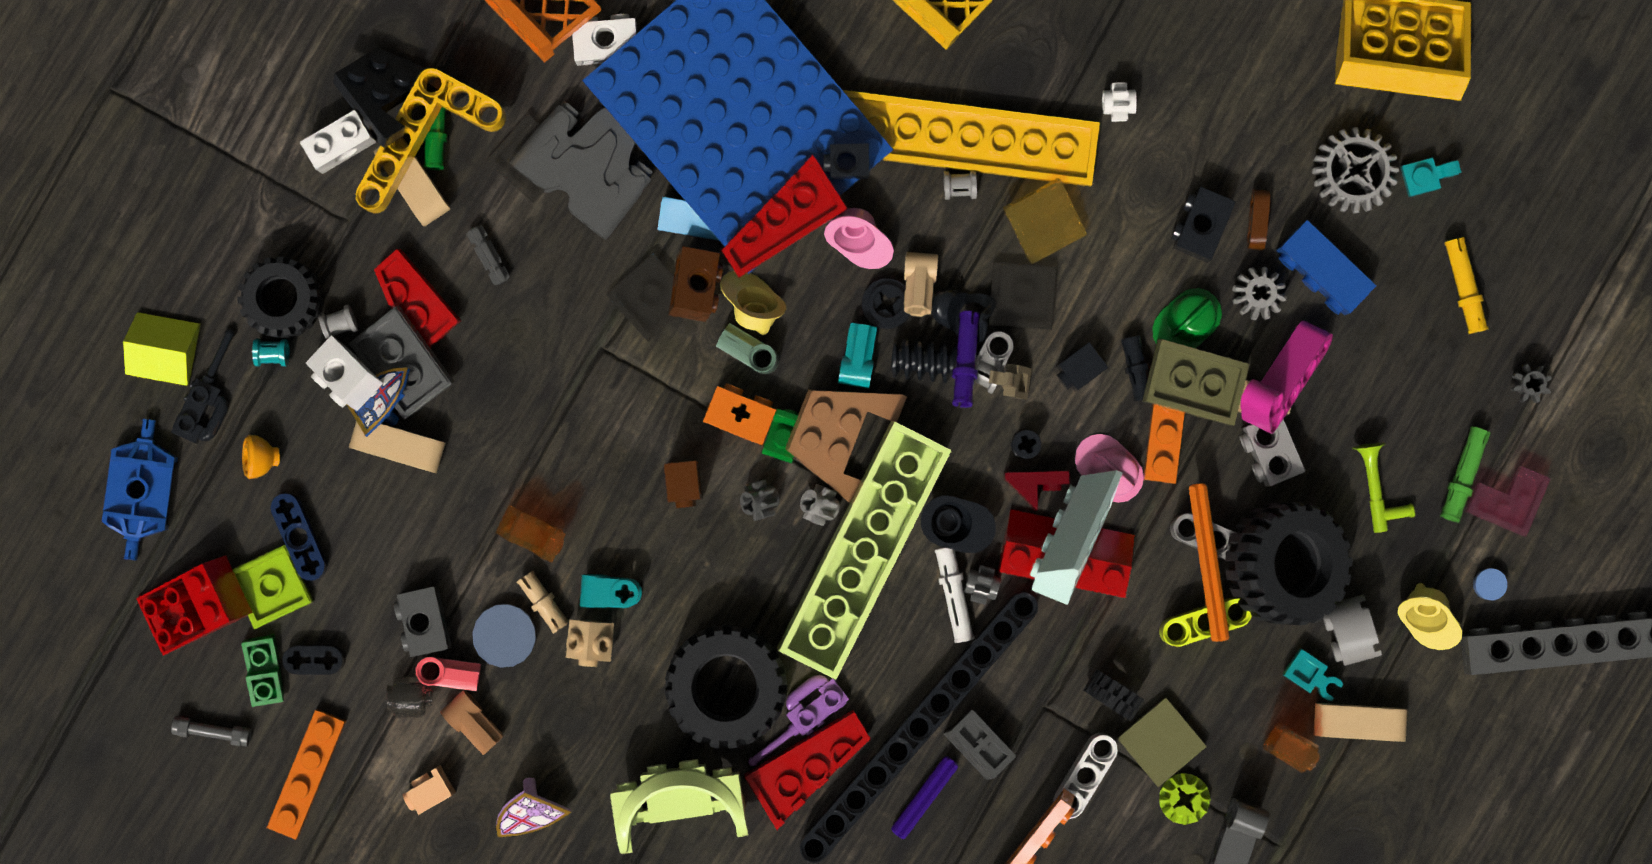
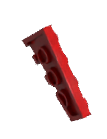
M814 155L805 162L722 249L723 254L739 278L847 210V207Z
M853 709L745 773V779L776 830L785 823V820L794 811H797L806 802L805 800L818 788L820 789L839 767H842L870 740V736Z

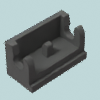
M974 710L960 717V720L944 733L949 741L986 780L994 779L1016 757Z

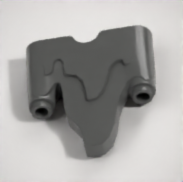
M564 102L561 106L558 105L508 162L545 193L555 190L566 192L569 195L568 208L570 213L607 241L640 198L644 189L652 181L650 177L653 172L640 161L636 165H630L631 154L636 143L606 108L597 112L574 136L568 137L578 121L576 117L579 113L571 105Z

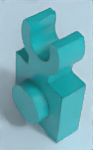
M1303 649L1297 651L1282 674L1308 693H1311L1316 686L1320 696L1329 701H1333L1334 697L1327 693V685L1334 683L1339 687L1343 686L1340 679L1333 676H1324L1323 674L1328 667Z

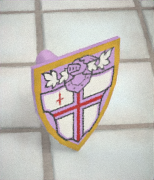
M526 778L523 780L524 790L504 805L498 814L496 822L498 837H508L538 831L561 820L571 813V809L538 796L535 779Z

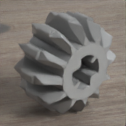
M1254 267L1249 268V278L1243 274L1237 277L1243 286L1234 285L1232 287L1233 292L1241 293L1240 297L1232 300L1233 304L1244 303V306L1239 311L1241 315H1244L1251 309V320H1257L1259 312L1264 320L1269 319L1270 310L1275 313L1281 311L1280 306L1275 301H1286L1285 295L1277 294L1278 290L1286 287L1285 283L1275 285L1274 281L1279 277L1277 272H1274L1267 278V267L1260 269L1259 276ZM1263 287L1265 293L1262 295H1265L1266 298L1255 300L1253 294L1256 292H1253L1252 289Z

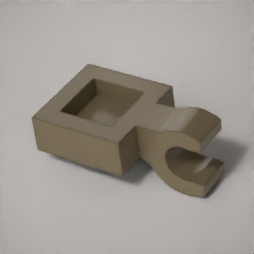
M1007 364L1005 373L990 370L989 383L1002 385L1004 389L1003 396L1027 400L1032 369L1020 365Z

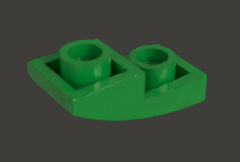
M275 634L243 639L241 644L247 668L246 682L252 707L283 702V683Z

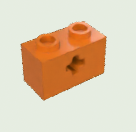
M727 383L724 389L717 386L703 422L763 446L776 409L771 408L773 402L755 395L754 400L743 397L742 393L744 390ZM742 404L746 405V411L750 413L749 419L743 418L741 422H737V416L732 413L734 407L740 409Z

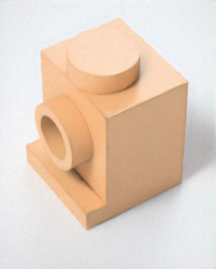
M441 765L431 770L433 777L430 778L428 773L420 776L411 782L413 788L402 794L408 808L411 811L415 809L418 815L456 793Z

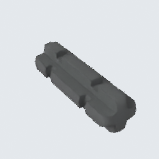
M479 225L470 229L466 236L471 245L475 244L474 250L484 269L490 271L488 276L492 283L496 286L507 281L510 275L505 266L501 267L502 260L491 240H486L488 235L483 226Z

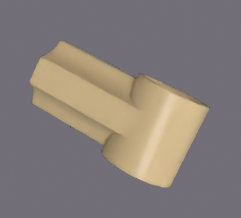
M906 252L904 312L909 313L911 316L922 317L931 314L933 283H936L938 254Z

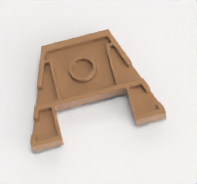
M808 390L785 449L850 504L861 480L844 474V470L867 412L897 422L907 396L894 393Z

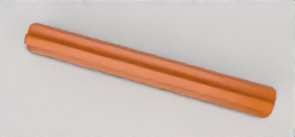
M1204 483L1193 484L1189 486V494L1211 639L1214 642L1226 641L1229 639V630L1207 485Z

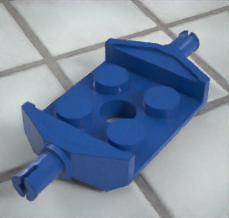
M142 419L141 438H137L136 442L111 449L102 522L109 528L124 536L123 539H127L124 559L138 560L139 541L144 537L166 531L169 528V525H166L174 462H178V457L155 444L153 438L156 420ZM136 480L141 481L145 486L144 495L138 499L132 497L129 491L131 483Z

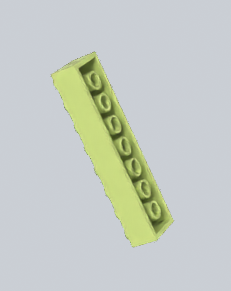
M895 421L890 422L777 646L779 652L835 680L837 679L952 450Z

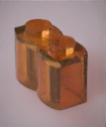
M1280 722L1274 726L1263 744L1265 751L1301 773L1307 769L1311 771L1320 758V754L1317 753L1319 750L1318 745Z

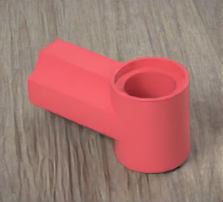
M435 656L426 657L417 664L416 676L422 684L427 686L434 685L477 691L481 664L443 659ZM428 662H434L439 666L440 674L435 680H429L423 674V667Z

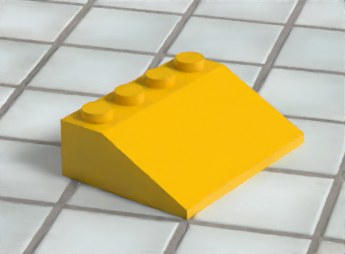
M1343 0L1336 54L1335 84L1461 101L1471 78V2L1456 0Z

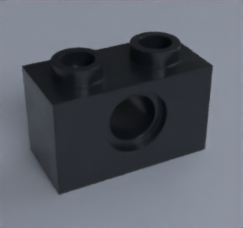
M1200 187L1195 194L1190 192L1183 207V210L1188 211L1184 222H1177L1171 239L1175 240L1173 249L1204 262H1210L1236 201L1203 187ZM1196 216H1203L1208 220L1209 228L1206 232H1200L1195 229L1193 221Z

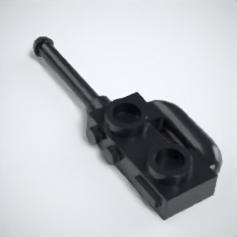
M232 329L225 330V335L207 374L203 375L201 380L196 379L195 382H191L189 387L191 390L189 394L185 395V403L172 427V433L195 444H198L199 441H209L216 436L228 410V402L221 395L223 390L213 386L215 381L213 377L232 337L235 336V332ZM210 405L212 407H215V409L212 413V416L207 426L205 427L200 424Z

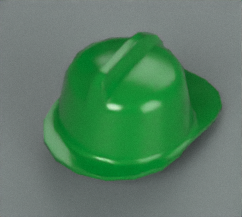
M1188 289L1181 293L1155 319L1152 328L1155 343L1157 344L1158 339H1163L1196 349L1219 326L1222 317L1220 303L1213 294L1204 289Z

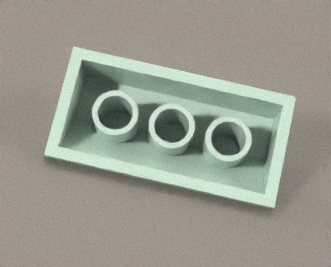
M1115 470L1082 475L1076 487L1070 485L1063 502L1068 504L1065 511L1059 509L1052 526L1057 528L1054 535L1048 533L1041 550L1046 554L1043 560L1037 558L1030 576L1035 578L1032 587L1033 591L1068 605L1109 513L1123 474L1122 472Z

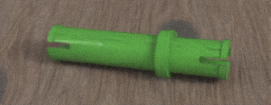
M1472 426L1470 428L1453 481L1449 482L1447 486L1449 492L1440 517L1460 523L1467 499L1472 497L1473 494L1471 488L1485 446L1491 435L1490 432Z

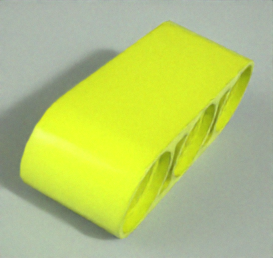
M1239 598L1224 600L1229 631L1248 624L1252 617L1250 611L1243 610V615L1239 620L1232 621L1229 618L1228 610L1231 605L1238 603ZM1203 606L1165 619L1159 628L1161 639L1168 645L1179 647L1211 637L1210 629L1202 631L1198 626V618L1202 614L1207 613V607ZM1179 623L1183 628V634L1180 639L1172 641L1167 635V630L1171 624Z

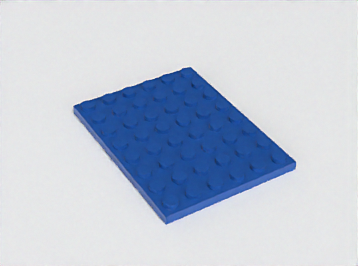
M676 0L582 80L724 247L812 155H814L824 171V153L830 152V144L869 143V171L893 151V148L765 0ZM845 153L838 157L837 164L843 170H850L855 166L856 161L852 155ZM824 172L839 196L860 180H831L830 172Z

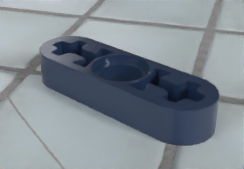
M280 494L276 496L271 503V513L297 573L305 580L321 578L327 571V561L301 501L293 494ZM285 499L287 503L294 504V508L290 510L293 519H297L300 516L301 523H293L287 528L285 527L284 522H290V519L286 513L279 512V508L283 506L282 500ZM296 528H302L307 532V542L302 546H296L291 541V533ZM313 546L314 552H308L309 557L312 561L318 560L320 565L315 568V575L312 571L306 572L304 570V566L308 564L305 555L298 557L297 551H305Z

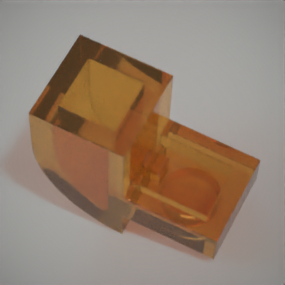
M510 504L495 532L507 541L528 549L549 562H553L555 556L561 551L564 543L563 540L566 536L562 529Z

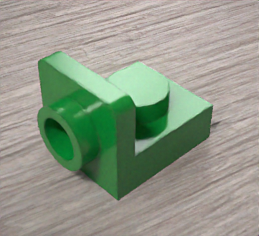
M776 409L762 454L792 464L794 456L785 448L799 413L790 409Z

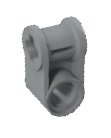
M1004 332L990 334L985 339L978 355H976L975 369L989 376L990 370L1004 372V367L1013 350L1011 337ZM995 337H1001L1007 342V350L1002 355H995L990 350V341ZM979 373L978 378L974 380L977 384L987 388V392L990 394L993 393L997 386L996 384H990L989 378Z

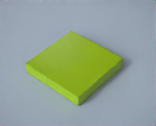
M286 545L233 569L253 612L248 617L254 629L314 602L304 579L296 571Z

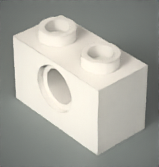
M615 14L610 16V20L598 21V17H593L572 34L574 59L577 66L602 64L638 33L635 18H629V14ZM611 32L614 34L612 44L609 46L599 45L597 39L601 33Z
M353 110L302 140L300 144L315 169L323 174L377 141L363 123L362 116L356 110Z
M332 335L306 362L314 372L311 378L324 389L328 386L332 390L329 396L342 408L347 404L358 411L383 384L347 346Z

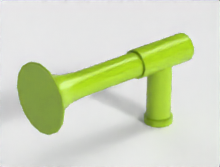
M1370 443L1352 447V449L1357 450L1362 455L1365 462L1374 533L1388 531L1387 520L1415 517L1412 503L1385 509L1378 471V454L1385 443Z

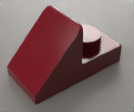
M1069 471L1003 473V479L1034 510H1038L1037 485H1043V491H1062V484H1069Z

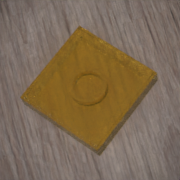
M1059 178L1002 207L1031 264L1087 235Z

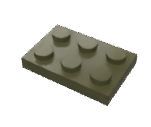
M1158 339L1142 401L1234 426L1250 364Z

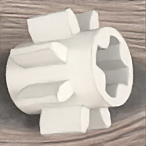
M1127 82L1112 83L1110 90H1103L1102 93L1103 114H1111L1112 122L1127 121L1128 114L1136 113V91L1127 90Z

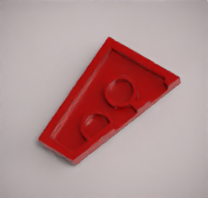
M396 249L374 269L388 305H391L392 309L396 306L402 308L430 348L462 321L401 249Z

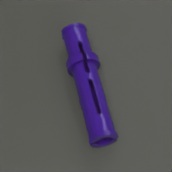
M962 311L959 313L956 368L952 370V377L955 379L952 404L957 407L959 402H961V408H969L973 406L974 380L978 378L975 363L980 314L974 312L972 317V311Z

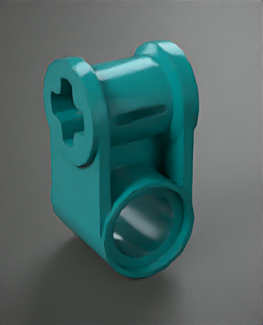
M582 574L581 607L629 608L638 603L642 597V587L635 579L599 574ZM626 585H628L629 591H634V596L628 598L627 601H625L623 595H619V590L625 588Z

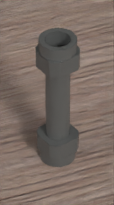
M175 716L171 733L181 737H189L192 734L231 741V745L248 747L252 729L239 725L228 728L193 722L191 717Z

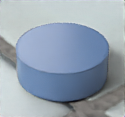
M1486 568L1479 571L1474 577L1473 588L1482 599L1497 600L1507 590V579L1501 571Z

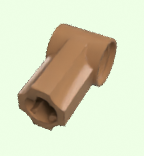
M462 690L440 713L456 731H461L482 755H485L504 735L482 712V707L476 699L466 690Z

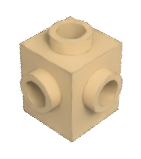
M569 619L566 658L578 659L579 666L597 667L598 661L611 662L614 623Z

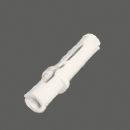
M945 547L936 549L934 551L941 575L938 580L939 585L943 584L955 639L954 642L960 643L973 640L975 637L972 632L961 580H964L963 573L959 572L955 550Z

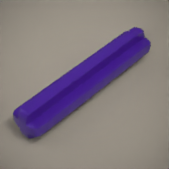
M945 756L892 826L891 831L899 838L905 839L958 769V764L950 757Z

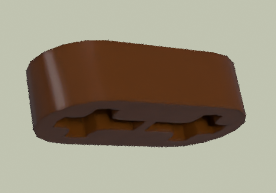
M1252 190L1247 231L1248 249H1265L1270 208L1269 190Z

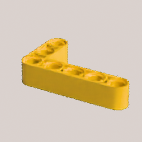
M430 68L422 71L395 118L405 126L404 134L410 135V144L404 149L397 148L396 141L385 148L380 146L356 190L357 203L371 213H380L387 208L442 107L490 132L498 131L505 125L506 113L504 109L492 98L440 70ZM440 78V89L436 92H428L427 83L429 80ZM458 94H469L470 99L466 106L461 108L455 106L454 101ZM417 106H425L426 114L424 118L418 121L412 120V110ZM488 108H495L498 112L497 118L491 123L483 122V112ZM386 162H394V173L389 177H383L381 174L382 165ZM377 189L380 193L379 201L374 205H367L366 194L371 190Z

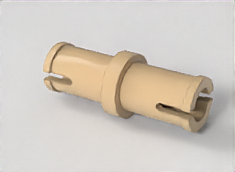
M532 570L516 583L520 585L532 602L531 608L533 611L539 612L554 634L567 625L569 620L566 619L554 602L555 596L553 593L547 592Z

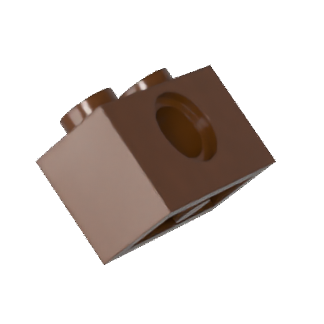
M682 246L677 254L668 315L706 322L711 313H716L719 295L714 294L715 284L720 283L723 273V265L718 264L720 253ZM697 279L701 281L704 285V290H695L691 286L690 280Z
M699 461L664 464L668 503L675 502L676 508L696 506V500L703 499Z

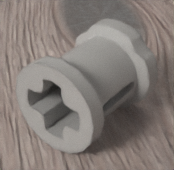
M972 170L969 174H950L949 171H944V199L950 200L953 196H970L971 199H976V171Z
M349 304L344 305V308L340 311L328 315L324 313L318 315L326 340L331 335L335 336L350 330L352 332L358 331V324Z

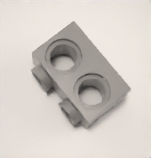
M1284 419L1276 431L1271 434V441L1267 445H1262L1257 441L1256 434L1260 428L1252 424L1241 428L1243 435L1239 436L1245 452H1251L1256 464L1252 465V469L1259 483L1264 482L1265 486H1272L1306 472ZM1275 456L1279 457L1284 464L1282 472L1278 475L1273 474L1269 469V462Z

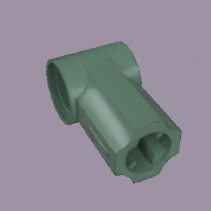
M731 323L724 329L716 344L717 348L758 373L769 374L778 367L779 356L772 347ZM761 351H769L772 356L771 363L765 368H760L756 364V356Z

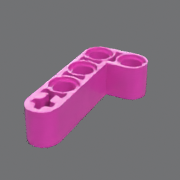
M1304 320L1301 321L1262 381L1259 382L1252 379L1246 386L1240 402L1242 419L1270 434L1274 433L1328 351L1333 338L1332 333Z

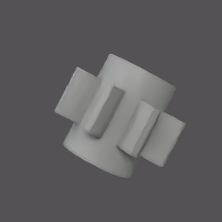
M819 484L815 485L814 490H807L800 501L801 510L805 512L803 518L821 526H824L825 520H833L840 508L838 499L834 498L837 492Z

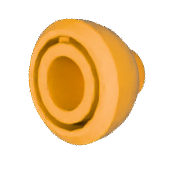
M248 435L244 439L242 465L244 474L248 479L261 477L272 466L279 465L280 454L278 447H272L268 441L256 435Z

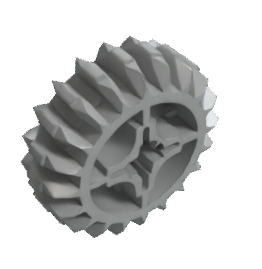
M1358 127L1351 129L1350 137L1348 132L1342 129L1339 131V139L1334 135L1327 138L1330 146L1327 144L1319 146V150L1325 156H1314L1313 161L1322 165V167L1312 169V174L1321 175L1322 177L1314 182V186H1325L1326 189L1321 191L1319 195L1323 198L1330 194L1332 198L1329 200L1328 205L1331 207L1338 201H1341V212H1345L1349 204H1351L1353 214L1359 213L1361 205L1366 212L1372 210V202L1377 206L1382 205L1383 199L1381 195L1389 197L1392 194L1386 185L1395 186L1398 182L1395 178L1389 176V174L1399 172V167L1390 166V162L1397 159L1396 154L1390 156L1386 154V151L1392 147L1391 144L1387 143L1381 147L1379 143L1382 140V135L1380 134L1371 140L1370 129H1366L1361 137ZM1359 146L1368 150L1370 154L1364 158H1359L1352 151L1348 152L1345 147ZM1335 154H1337L1342 171L1334 180L1331 165ZM1377 161L1379 178L1374 187L1371 184L1373 180L1369 170L1371 165ZM1366 162V165L1361 168L1362 171L1359 172L1361 177L1356 174L1344 179L1350 173L1349 170L1352 169L1349 165L1354 167ZM1346 183H1352L1359 190L1363 189L1366 195H1351L1341 190L1340 187Z

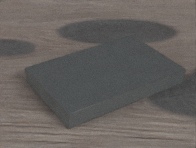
M400 306L394 307L348 343L359 359L375 375L393 368L410 369L406 386L403 390L405 396L395 405V409L403 420L410 418L455 383Z

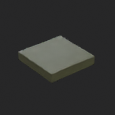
M1166 697L1116 737L1157 787L1161 786L1207 747Z

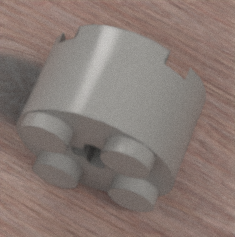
M1364 594L1344 599L1341 602H1335L1336 609L1330 615H1324L1323 617L1326 630H1333L1336 641L1330 643L1335 661H1343L1344 666L1382 656L1380 649L1374 650L1373 645L1378 644L1379 641L1369 608H1361L1360 602L1366 601Z

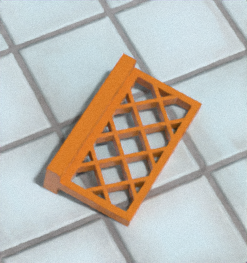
M484 0L544 63L554 56L553 50L601 11L600 6L594 0H555L565 1L564 14L547 13L548 0H543L542 13H528L525 10V0H520V4L516 0ZM570 1H583L589 7L581 15L569 14ZM546 21H564L563 30L552 38L545 30Z

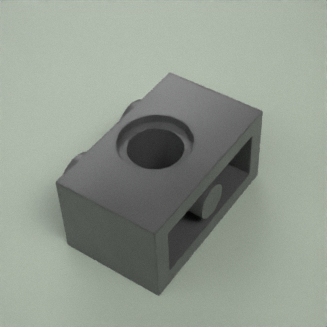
M439 586L397 595L398 601L394 602L395 615L398 621L402 620L405 632L401 633V642L404 651H409L410 657L452 648ZM418 613L425 614L429 619V626L425 631L418 630L414 625V618Z

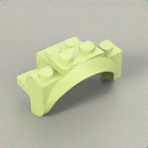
M698 759L679 762L678 768L667 769L666 764L648 766L647 772L642 773L640 776V786L636 785V781L617 784V790H612L610 796L620 853L633 852L631 829L637 823L650 822L651 824L712 815L714 812H720L721 810H726L730 813L736 826L737 837L748 836L745 813L746 804L744 794L742 793L740 772H732V767L712 770L713 775L709 776L706 763L698 764ZM647 801V808H642V804Z

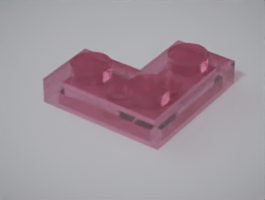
M1518 466L1507 494L1482 483H1477L1465 512L1522 537H1526L1551 478L1523 466Z

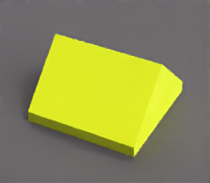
M137 312L123 341L125 374L189 386L200 324Z

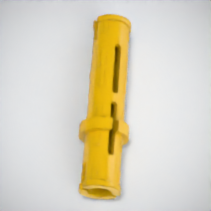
M1465 237L1447 241L1444 244L1448 252L1460 300L1457 302L1458 306L1463 309L1468 334L1488 330L1489 327L1487 326L1481 304L1484 299L1483 295L1478 293L1465 244Z

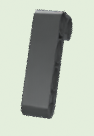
M1233 798L1227 809L1209 864H1248L1256 838L1261 839L1265 833L1269 821V811Z

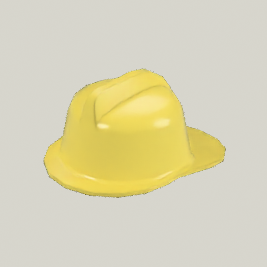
M735 271L725 274L720 282L721 291L734 306L736 321L746 329L755 330L759 334L765 335L775 319L784 315L786 311V304L781 297L775 294L762 279L750 273L748 275L747 273L739 278Z
M1418 583L1415 590L1407 597V600L1398 606V616L1414 638L1422 645L1431 649L1445 650L1456 646L1462 639L1461 626L1450 610L1446 595L1440 590L1426 588L1423 583Z

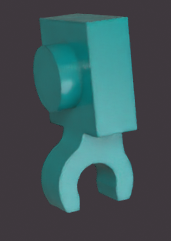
M1430 158L1400 167L1408 198L1441 189L1440 179L1462 173L1458 160L1435 167L1434 159Z

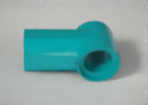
M856 323L850 324L846 342L845 356H842L838 384L869 389L874 363L872 355L877 327Z

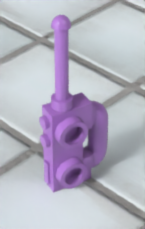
M814 675L793 690L786 700V707L789 711L786 716L792 724L778 738L756 755L750 757L748 760L749 765L757 766L758 762L793 735L795 737L799 733L802 736L805 734L807 736L814 731L812 728L816 725L820 727L825 723L823 720L846 705L849 698L833 678L829 680L825 676ZM818 688L821 695L804 707L800 701Z

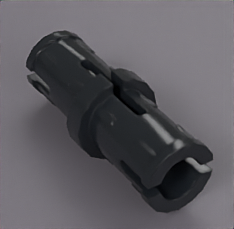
M1135 336L1121 340L1127 368L1124 369L1125 373L1129 374L1134 402L1143 400L1149 376L1148 370L1150 369V365L1146 363L1141 336Z

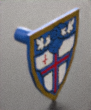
M393 368L376 374V377L383 384L358 411L347 405L366 437L383 421L389 426H395L398 423L399 417L392 410L405 396L403 390L406 386L409 368Z

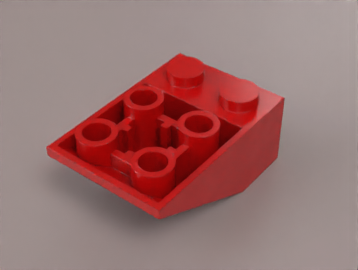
M226 555L202 563L136 598L162 656L253 613Z

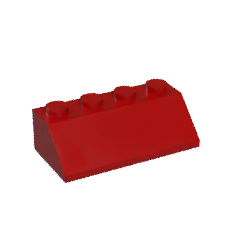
M1010 509L997 571L1035 579L1030 574L1036 559L1043 560L1046 554L1041 550L1048 533L1054 535L1057 528L1052 527L1055 518ZM1101 528L1075 588L1125 598L1132 568L1135 535Z

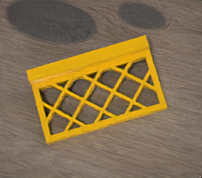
M929 0L893 1L947 50L993 0H983L982 2H969V0H964V2H947V0H942V2H930ZM947 8L965 9V20L958 27L948 18ZM970 8H976V9L970 14Z

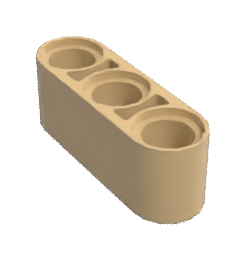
M403 137L396 140L397 148L404 149L408 146ZM379 148L373 151L375 155ZM415 156L397 189L417 219L425 227L451 209ZM390 161L382 165L389 176L394 173V162Z
M356 421L349 448L437 473L446 443L385 424H380L366 437Z
M1315 703L1314 736L1404 742L1406 741L1408 709Z

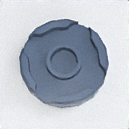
M511 604L495 605L485 610L476 620L472 632L473 645L478 655L488 664L500 668L513 667L526 660L533 651L537 640L536 626L530 615L521 608Z

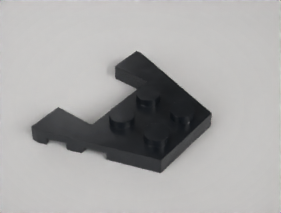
M377 47L334 74L333 83L352 109L357 108L364 117L363 123L368 130H374L378 136L377 142L385 148L403 137L405 126L386 112L406 100L418 76L427 68ZM432 78L427 83V91L431 93L438 91L441 87L440 78ZM466 93L458 94L454 103L464 98Z

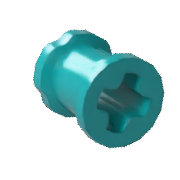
M255 338L252 347L254 366H261L262 363H278L282 367H287L290 355L288 339L282 338L280 342Z

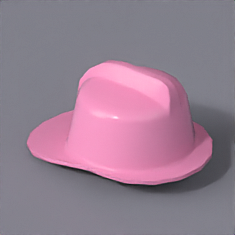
M847 208L846 211L830 221L825 228L824 235L826 241L859 267L867 269L881 268L887 265L893 257L894 249L892 242L876 227L873 216L866 210Z
M1103 434L1091 435L1084 439L1076 449L1075 463L1081 476L1115 470L1123 473L1113 502L1129 501L1142 488L1144 476L1141 465L1127 449L1111 436Z

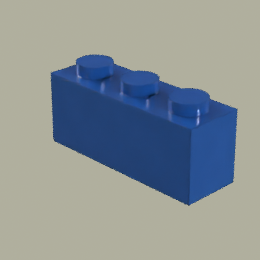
M1308 220L1301 223L1276 250L1281 255L1279 257L1281 263L1291 271L1296 269L1304 277L1302 279L1304 285L1312 292L1316 293L1319 291L1326 297L1325 304L1337 315L1340 313L1344 316L1350 314L1376 287L1360 269Z

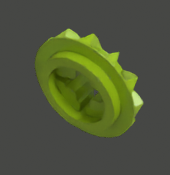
M1187 773L1177 774L1169 778L1163 784L1159 794L1160 807L1165 816L1172 822L1183 825L1199 822L1208 812L1211 800L1206 784L1197 776ZM1180 787L1186 794L1197 792L1190 799L1193 810L1190 811L1183 804L1173 807L1180 800V792L1177 788Z

